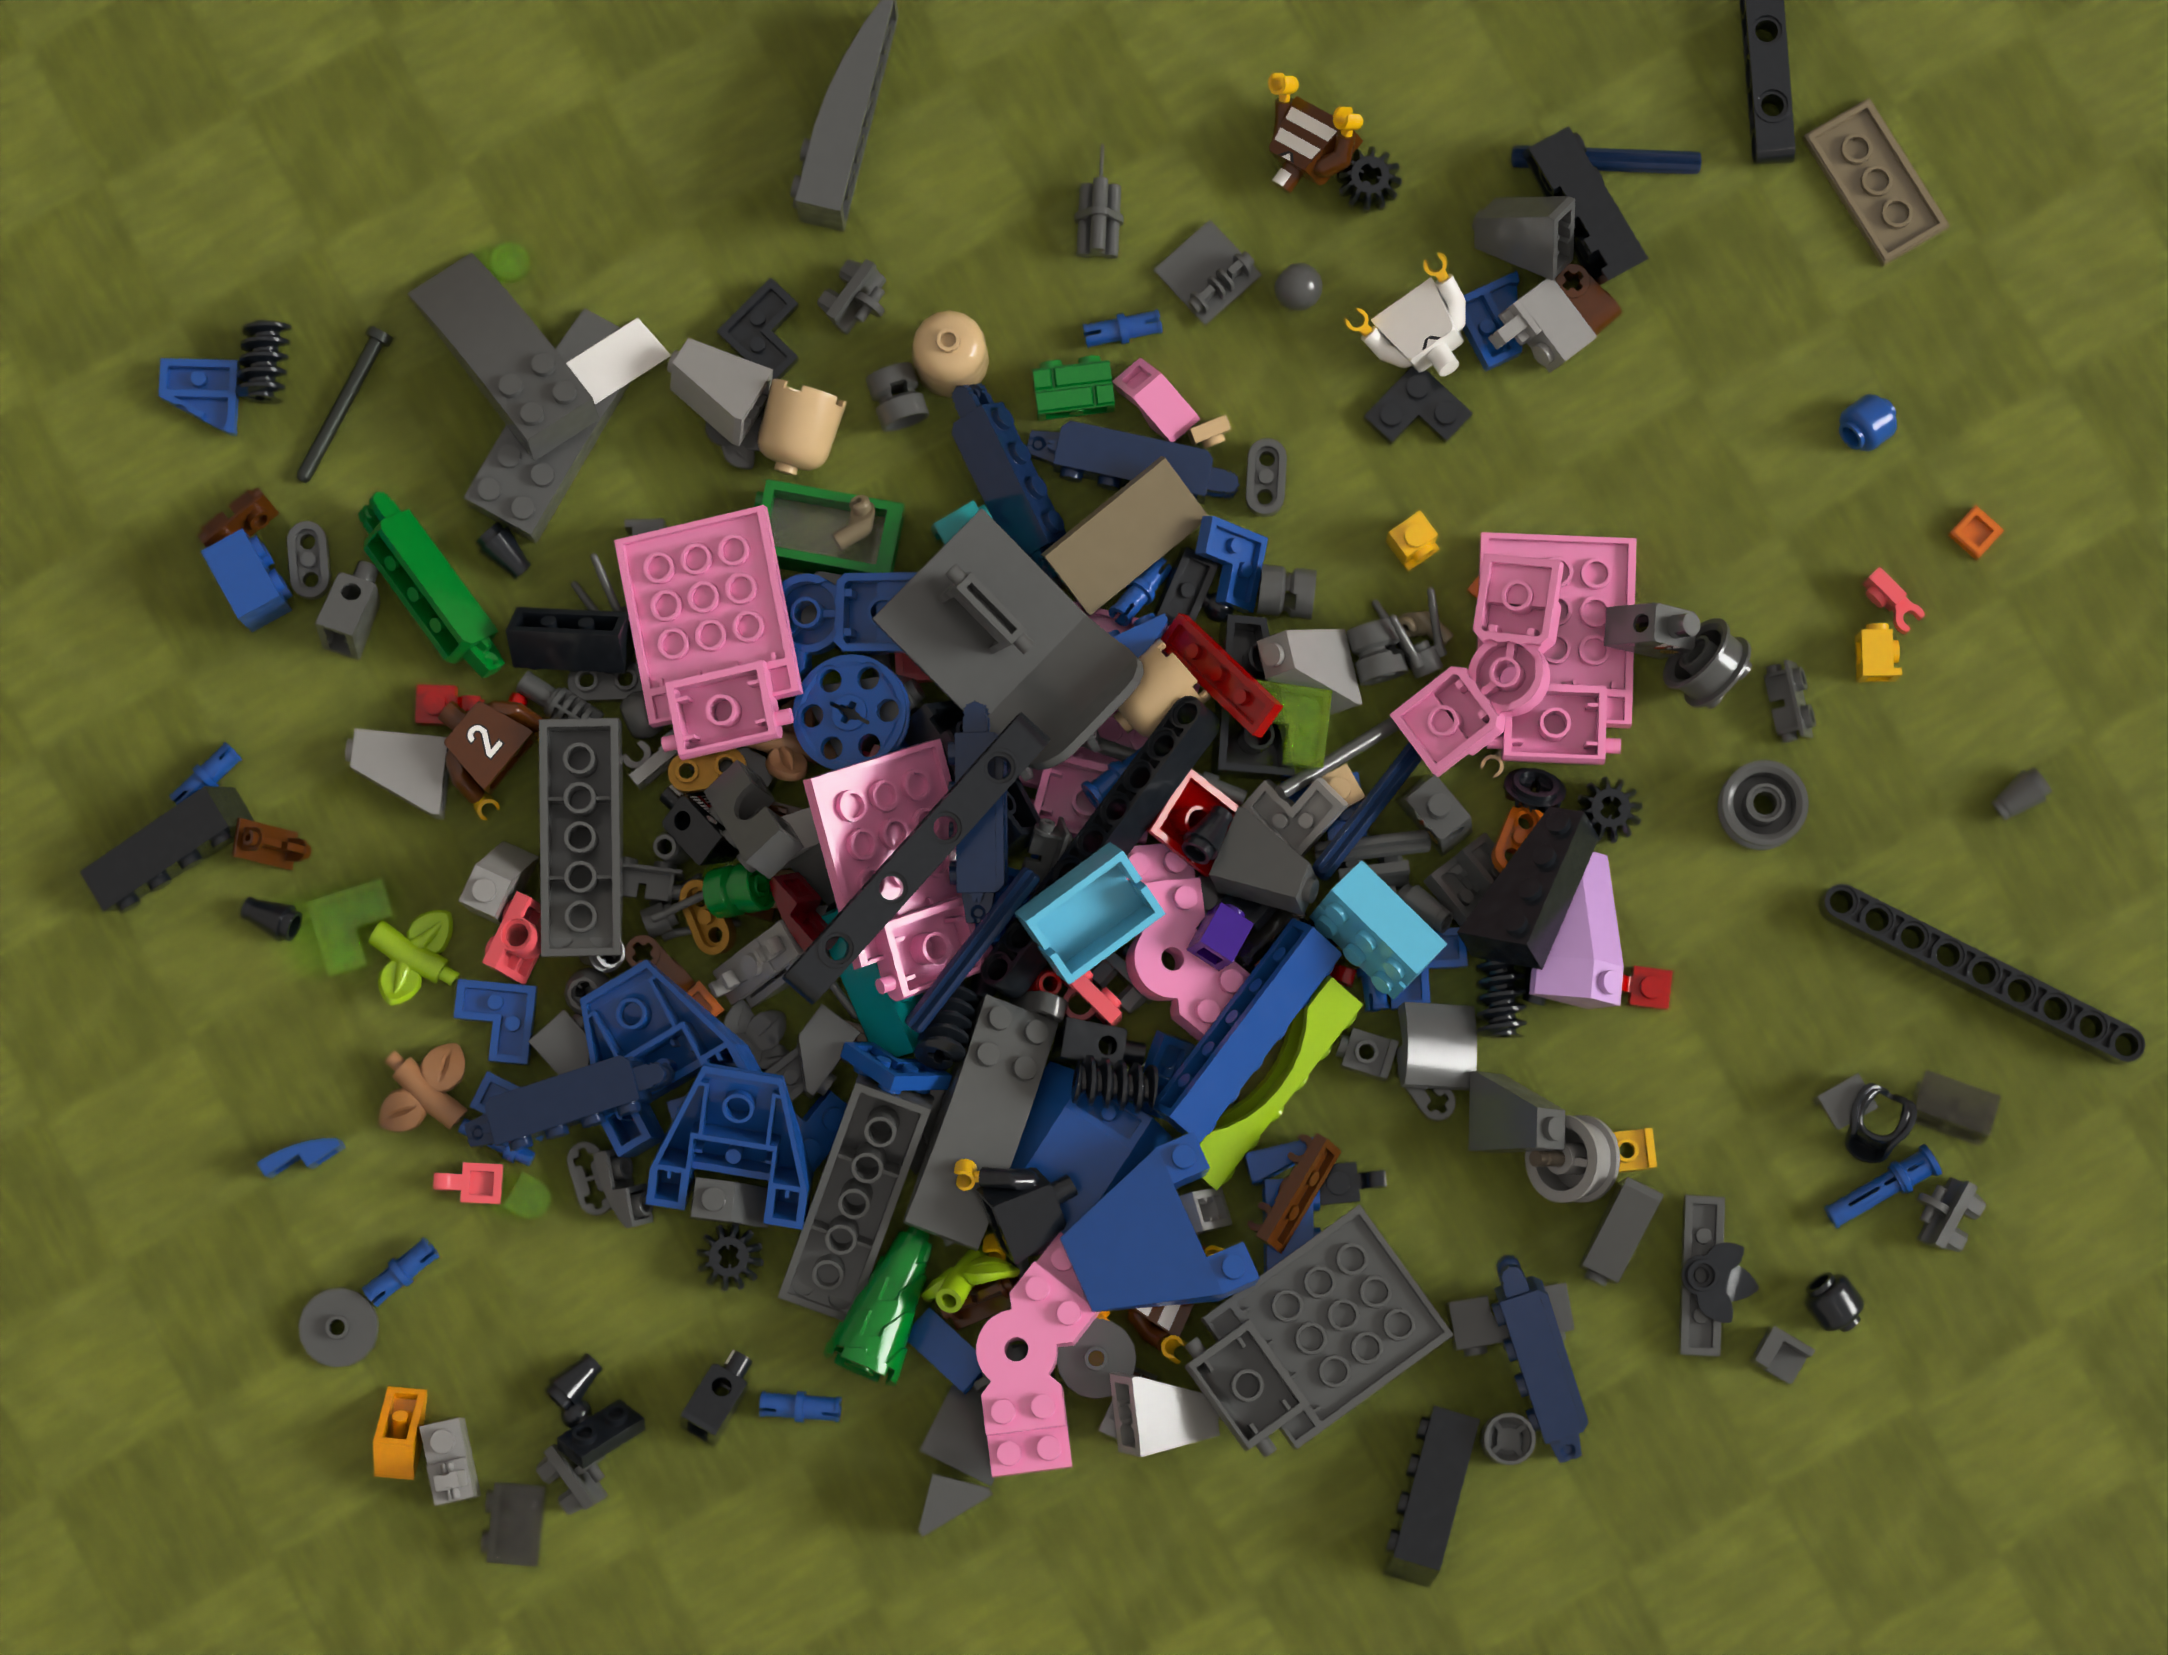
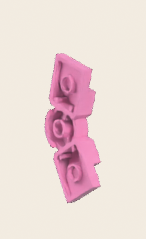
M1484 553L1473 631L1484 644L1473 655L1469 669L1449 667L1389 714L1431 772L1437 777L1441 776L1466 755L1474 756L1504 732L1506 716L1512 717L1525 714L1534 709L1545 697L1550 683V669L1543 653L1554 646L1557 639L1561 605L1558 603L1564 567L1560 560ZM1508 667H1515L1516 675L1514 679L1509 683H1501L1500 677L1502 672Z
M1164 844L1134 846L1127 857L1141 876L1142 880L1140 881L1147 885L1166 914L1135 936L1136 938L1130 945L1126 955L1128 976L1134 987L1145 997L1154 1001H1171V1019L1196 1040L1200 1041L1250 973L1235 961L1218 971L1186 950L1197 931V926L1205 917L1200 877L1195 878L1194 868ZM1163 951L1173 956L1175 960L1173 971L1168 970L1162 964L1161 956Z
M1061 1232L1054 1238L1037 1262L1034 1261L1010 1291L1011 1309L1000 1312L989 1319L981 1329L977 1339V1361L982 1372L991 1381L981 1394L991 1475L993 1478L1073 1468L1064 1391L1062 1385L1050 1375L1057 1362L1058 1348L1074 1346L1100 1312L1091 1311L1060 1241V1237L1063 1235ZM1014 1341H1023L1028 1345V1353L1021 1361H1012L1007 1358V1348Z

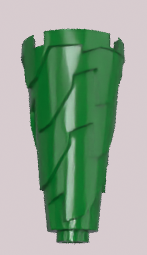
M908 1227L906 1232H898L885 1256L880 1257L866 1286L855 1298L843 1322H839L832 1337L827 1341L823 1351L825 1358H830L836 1352L837 1355L833 1362L836 1365L877 1383L881 1375H888L885 1385L896 1386L908 1351L906 1345L913 1327L915 1310L927 1278L925 1272L933 1249V1245L928 1242L929 1234L914 1227Z

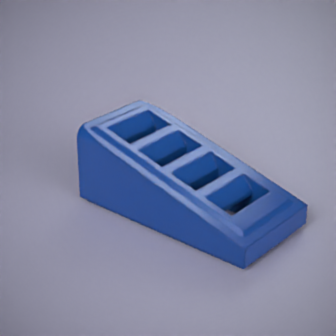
M1299 1140L1247 1152L1244 1160L1251 1187L1262 1184L1263 1180L1271 1179L1296 1165L1288 1158V1153L1292 1152L1298 1156L1303 1155L1307 1145Z

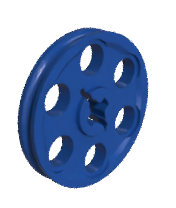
M847 654L824 661L815 667L803 680V694L797 695L794 700L793 727L801 747L814 761L834 771L897 751L900 748L910 724V701L902 681L890 668L864 655ZM868 669H876L879 673L878 684L872 689H864L860 682L861 675ZM832 671H837L842 678L840 687L836 691L826 692L823 687L824 677ZM888 701H895L899 708L897 717L893 721L884 722L880 717V708ZM837 704L845 709H853L855 707V711L859 713V716L870 723L866 724L858 719H850L848 721V717L844 715V712L833 705ZM819 706L823 711L821 723L815 727H808L804 719L805 713L809 708ZM869 736H877L880 741L878 753L872 757H865L861 750L863 741ZM837 738L842 743V752L839 757L829 760L824 755V746L829 740Z

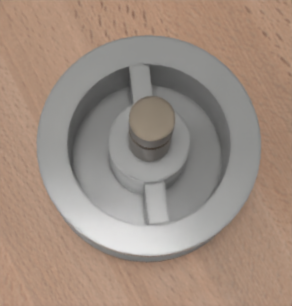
M1565 1115V1150L1526 1152V1170L1534 1188L1550 1201L1568 1203L1598 1200L1611 1189L1618 1176L1620 1151L1617 1138L1611 1129L1596 1117L1589 1115Z

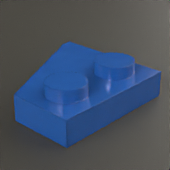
M1517 271L1463 295L1466 300V324L1463 327V331L1485 372L1518 357L1522 353V346L1519 345L1515 338H1512L1498 350L1488 339L1489 336L1504 326L1498 315L1518 300L1517 285L1519 284V275Z
M160 358L158 396L161 400L230 436H237L239 396L236 394L235 389L240 382L237 378V372L240 370L238 360Z

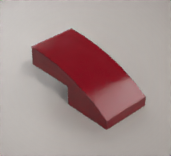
M799 872L773 876L769 884L776 906L790 933L805 951L828 925L815 911L822 898ZM839 937L830 938L826 943L825 950L832 949Z

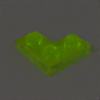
M1257 680L1284 706L1272 723L1286 726L1282 765L1318 770L1324 768L1332 690Z
M382 878L306 902L327 974L330 978L368 967L358 929L395 917L386 885Z

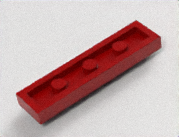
M1178 613L1161 638L1167 646L1163 650L1168 655L1173 652L1196 678L1200 686L1249 733L1262 738L1284 706L1188 615Z

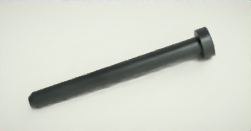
M369 325L365 333L369 340L297 471V479L303 483L309 482L313 477L383 345L389 347L393 340V337L376 327Z

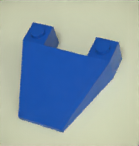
M647 959L580 998L590 1064L623 1055L624 1057L633 1056L641 1060L643 1064H650V1062L671 1064V1067L676 1071L675 1081L669 1084V1086H664L662 1089L651 1092L653 1100L641 1104L642 1111L619 1117L618 1112L604 1116L606 1122L601 1125L618 1157L635 1158L663 1140L665 1133L650 1103L696 1077L703 1063L762 1072L749 1046Z
M703 1063L656 1151L649 1170L645 1204L685 1210L693 1188L695 1169L768 1180L763 1223L803 1230L809 1211L814 1174L784 1076Z
M1194 1131L1156 1147L1060 1237L1062 1246L1092 1312L1216 1302L1255 1286L1260 1279L1244 1242L1206 1257L1177 1193V1188L1206 1176L1210 1169Z

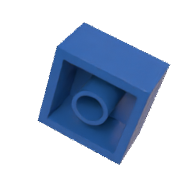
M240 529L201 551L237 618L252 633L293 610L287 600L293 597L285 580L282 576H279L276 569L270 570L269 566L275 562L257 535L250 538L243 529Z

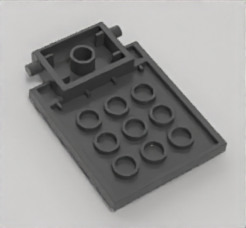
M1359 1204L1260 1275V1279L1255 1286L1234 1294L1202 1317L1200 1320L1216 1343L1208 1349L1203 1346L1198 1337L1187 1343L1184 1347L1193 1359L1184 1367L1242 1449L1247 1452L1256 1446L1262 1456L1266 1458L1277 1450L1269 1438V1435L1277 1429L1280 1430L1293 1450H1297L1454 1334Z

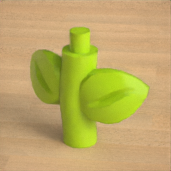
M432 910L420 914L412 920L407 930V937L384 920L380 921L376 926L368 943L390 959L378 976V988L387 1004L393 1006L410 1000L421 988L422 977L435 984L441 980L451 987L456 983L460 973L449 967V959L439 955L446 949L452 937L453 918L451 912L447 910Z
M979 1246V1249L976 1251L973 1249L968 1250L954 1267L950 1266L936 1279L932 1280L921 1296L927 1302H932L936 1298V1303L940 1309L948 1313H955L960 1310L975 1285L1017 1277L1020 1274V1270L1003 1259L990 1257L989 1253L982 1251L983 1246Z

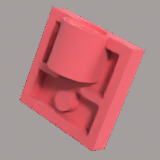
M516 891L513 899L503 909L502 922L496 934L487 942L485 957L482 963L507 978L526 985L541 954V904L533 898Z
M1090 970L1070 985L1061 979L1062 984L1068 989L1063 996V999L1068 1002L1065 1012L1066 1017L1090 1021L1096 1017L1102 1024L1115 1027L1122 1021L1121 1001L1107 987L1100 991L1092 983L1094 975ZM1075 995H1080L1087 1003L1091 1004L1090 1010L1082 1015L1073 1013L1069 1008L1071 998Z

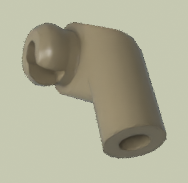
M857 495L851 499L849 503L851 508L849 525L831 534L833 541L840 551L867 537L872 531L875 507L865 495Z
M1429 611L1407 612L1398 618L1408 637L1428 636L1433 641ZM1440 621L1442 642L1445 646L1454 637V634Z

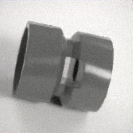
M912 363L893 364L881 368L865 378L872 401L879 402L876 413L883 431L891 432L905 429L922 422L930 416L923 394L915 391L919 386V382Z
M1262 564L1257 614L1279 616L1282 611H1286L1290 618L1311 620L1317 570L1295 567L1291 573H1288L1284 566Z
M1389 618L1371 621L1346 632L1351 653L1359 656L1355 667L1361 686L1386 682L1409 672L1403 650L1396 648V644L1400 639Z
M1515 1413L1497 1414L1486 1421L1481 1428L1479 1441L1484 1455L1489 1460L1500 1465H1515L1527 1460L1532 1454L1536 1437L1535 1431L1527 1419Z

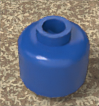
M1866 394L1857 399L1842 411L1839 418V434L1844 443L1855 450L1872 451L1892 437L1897 429L1896 410L1893 404L1885 398L1872 394Z

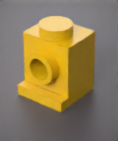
M1421 510L1389 531L1385 541L1407 572L1440 550L1435 543L1438 533Z
M1887 623L1865 625L1866 629H1861L1855 636L1856 681L1896 682L1902 676V667L1894 668V663H1899L1900 645L1898 640H1893V629H1889V624Z
M1652 1128L1613 1132L1617 1138L1619 1148L1624 1143L1631 1145L1633 1148V1155L1630 1158H1624L1620 1154L1618 1173L1652 1170L1657 1167Z

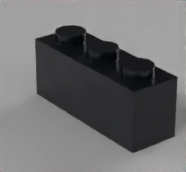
M516 607L505 630L513 668L567 670L570 672H605L607 674L626 673L635 653L628 612Z

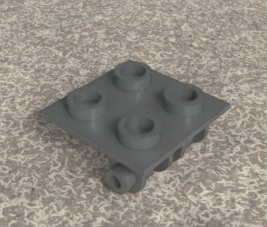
M1211 220L1205 223L1153 269L1205 326L1262 276L1253 266L1255 263L1254 259L1246 251L1241 253Z

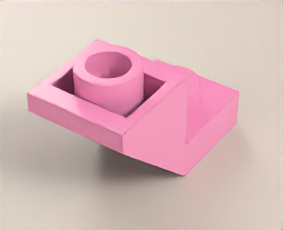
M1141 357L1112 381L1117 392L1137 406L1149 427L1166 441L1175 442L1200 420L1197 413L1165 376Z

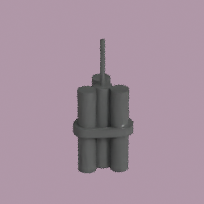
M1104 144L1100 145L1099 177L1093 178V184L1081 183L1079 188V209L1074 214V222L1078 224L1076 256L1082 258L1091 256H1103L1107 259L1118 258L1119 229L1124 224V216L1120 214L1121 185L1108 184V178L1103 177Z

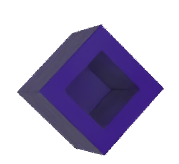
M1221 902L1206 913L1186 950L1220 971L1233 963L1254 923L1246 919L1244 912L1236 906Z

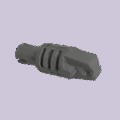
M527 671L515 690L544 708L543 713L549 719L603 718L605 713L565 687H558L556 689L535 676L531 671Z

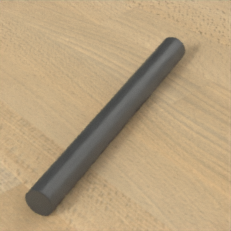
M1389 717L1277 785L1276 792L1278 796L1285 800L1313 783L1315 779L1321 778L1400 730L1399 727Z

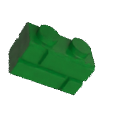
M1090 355L1079 358L1078 364L1063 365L1061 360H1049L1041 362L1039 364L1040 368L1032 369L1038 421L1115 412L1109 360L1101 361L1100 356Z

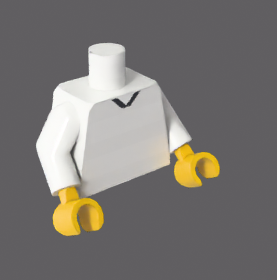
M1437 252L1443 264L1441 269H1431L1426 258L1423 263L1426 273L1436 276V282L1430 277L1372 318L1371 321L1375 326L1370 327L1367 313L1359 308L1355 309L1363 316V322L1360 326L1353 327L1346 318H1344V322L1348 329L1359 331L1362 334L1361 340L1380 360L1401 368H1407L1412 365L1418 372H1423L1433 365L1440 376H1447L1459 366V361L1452 351L1462 345L1464 341L1460 331L1466 324V300L1453 275L1447 274L1445 270L1448 262L1446 256L1441 252Z

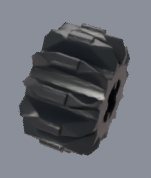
M1373 146L1369 147L1365 157L1362 151L1356 149L1349 167L1345 168L1344 171L1338 172L1336 176V181L1344 184L1339 188L1338 193L1340 197L1352 195L1348 206L1354 208L1358 202L1363 203L1362 210L1365 214L1369 213L1371 203H1374L1376 208L1382 211L1385 209V199L1394 202L1397 198V193L1394 189L1401 187L1402 178L1395 175L1399 171V164H1387L1390 157L1388 151L1382 153L1379 158L1376 157V150ZM1367 174L1370 179L1376 178L1375 185H1371L1369 181L1362 182L1363 175Z
M1603 777L1600 780V789L1590 782L1586 786L1590 796L1579 795L1577 798V802L1586 807L1577 811L1585 812L1590 823L1597 830L1598 842L1602 839L1604 832L1607 833L1610 844L1617 842V831L1622 837L1627 839L1632 835L1628 825L1638 826L1641 822V819L1632 813L1640 811L1643 808L1642 803H1630L1629 801L1635 796L1637 791L1635 788H1631L1624 794L1621 791L1624 786V780L1622 779L1617 780L1614 788H1611L1608 777ZM1603 802H1606L1607 807L1611 803L1616 806L1615 819H1611V815L1605 818L1601 814L1604 808Z
M732 1224L730 1237H727L722 1225L716 1226L719 1240L715 1241L710 1235L705 1234L703 1240L712 1247L710 1251L697 1249L696 1252L700 1257L709 1258L708 1262L698 1266L699 1272L714 1270L707 1278L706 1282L709 1285L715 1284L720 1276H723L721 1282L722 1291L729 1290L731 1278H734L735 1285L739 1290L744 1289L745 1283L741 1277L743 1274L753 1281H756L758 1278L757 1274L749 1269L750 1265L758 1267L764 1265L763 1259L751 1257L752 1253L763 1249L762 1244L755 1243L747 1246L754 1236L751 1230L746 1231L739 1240L740 1226L738 1224ZM732 1247H736L739 1250L736 1257L740 1262L735 1267L729 1264L728 1268H724L722 1263L725 1259L721 1255L722 1251L726 1248L732 1251Z

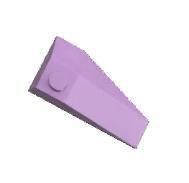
M1597 852L1592 853L1543 969L1532 968L1529 991L1530 995L1585 1009L1620 1006L1624 970L1608 855Z

